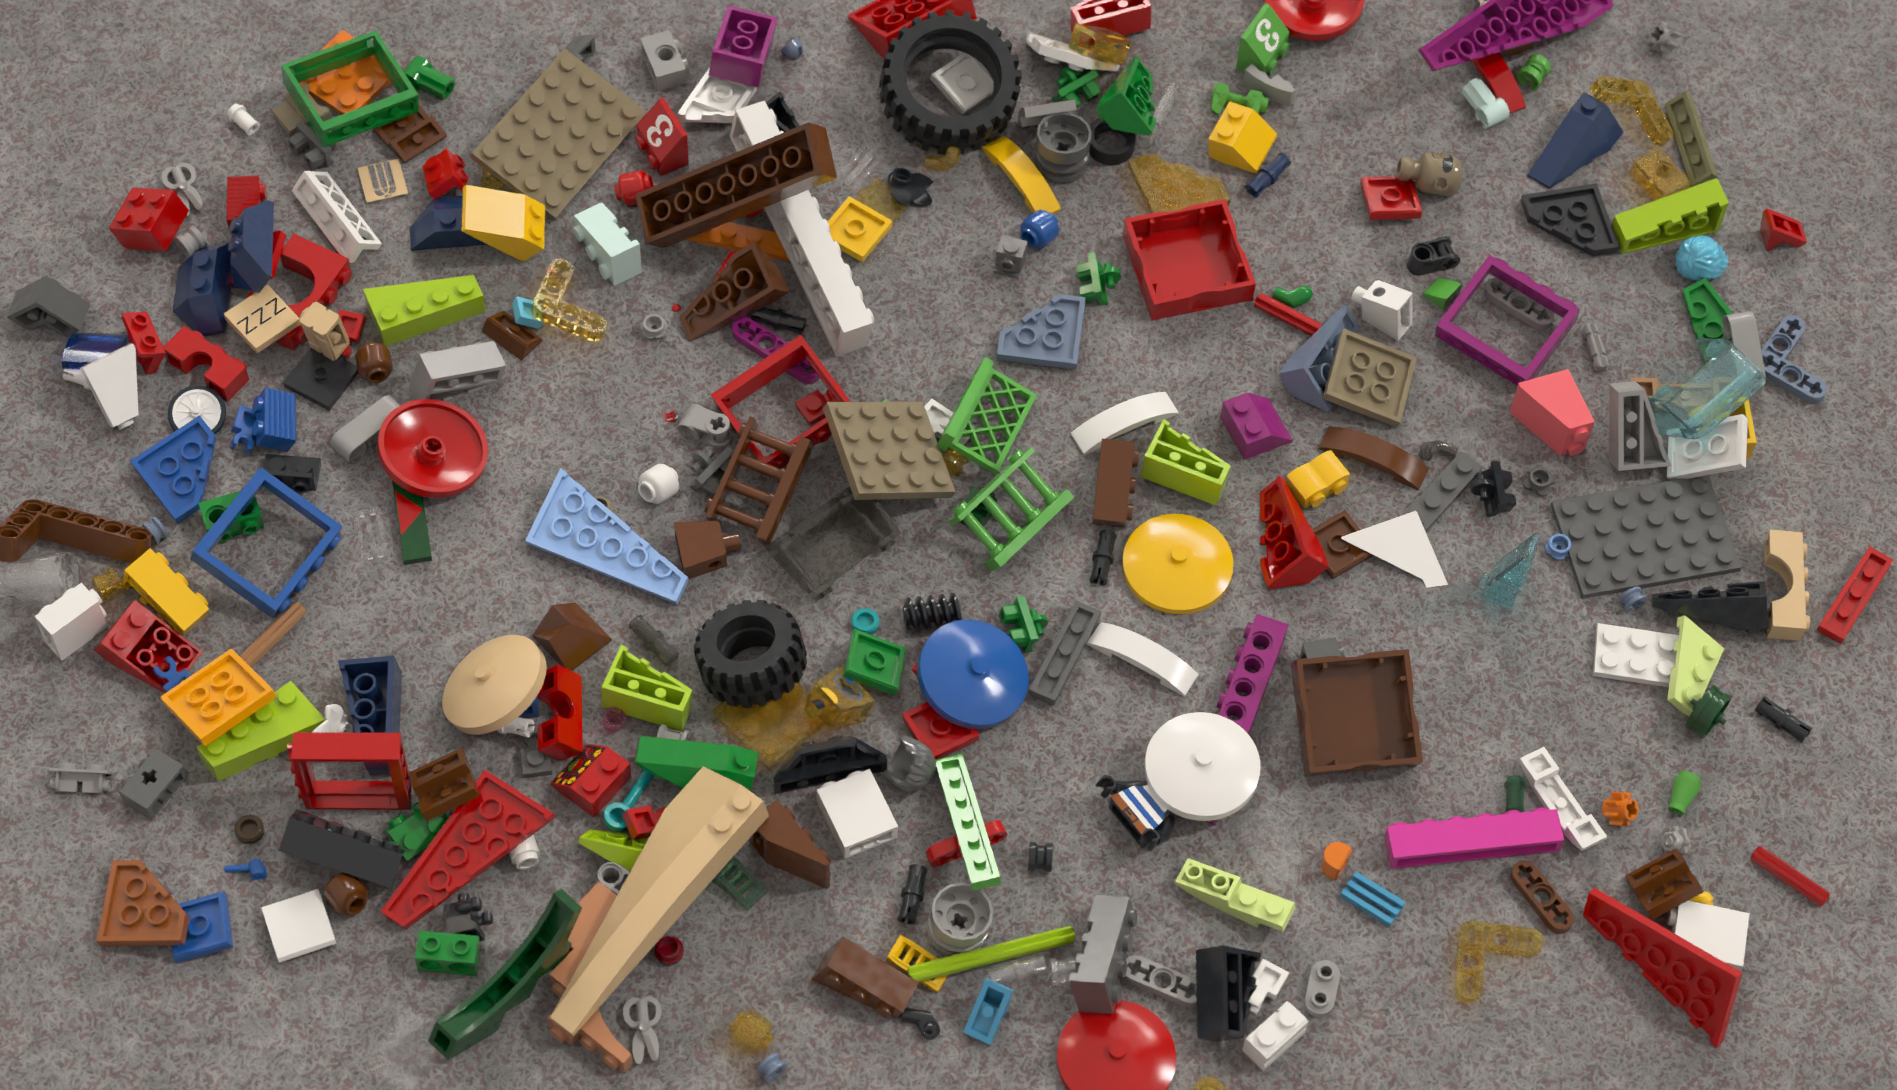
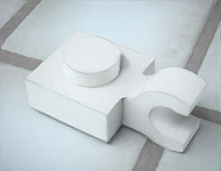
M1265 959L1261 961L1253 975L1256 978L1255 987H1250L1255 990L1248 1001L1251 1003V1013L1257 1015L1266 997L1275 1001L1288 978L1289 972Z

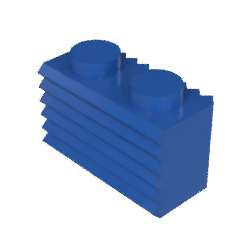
M269 387L264 388L261 394L255 397L252 406L253 412H256L255 417H257L252 430L253 435L257 436L256 445L288 452L296 442V394L285 393V391L274 390V388L269 389Z

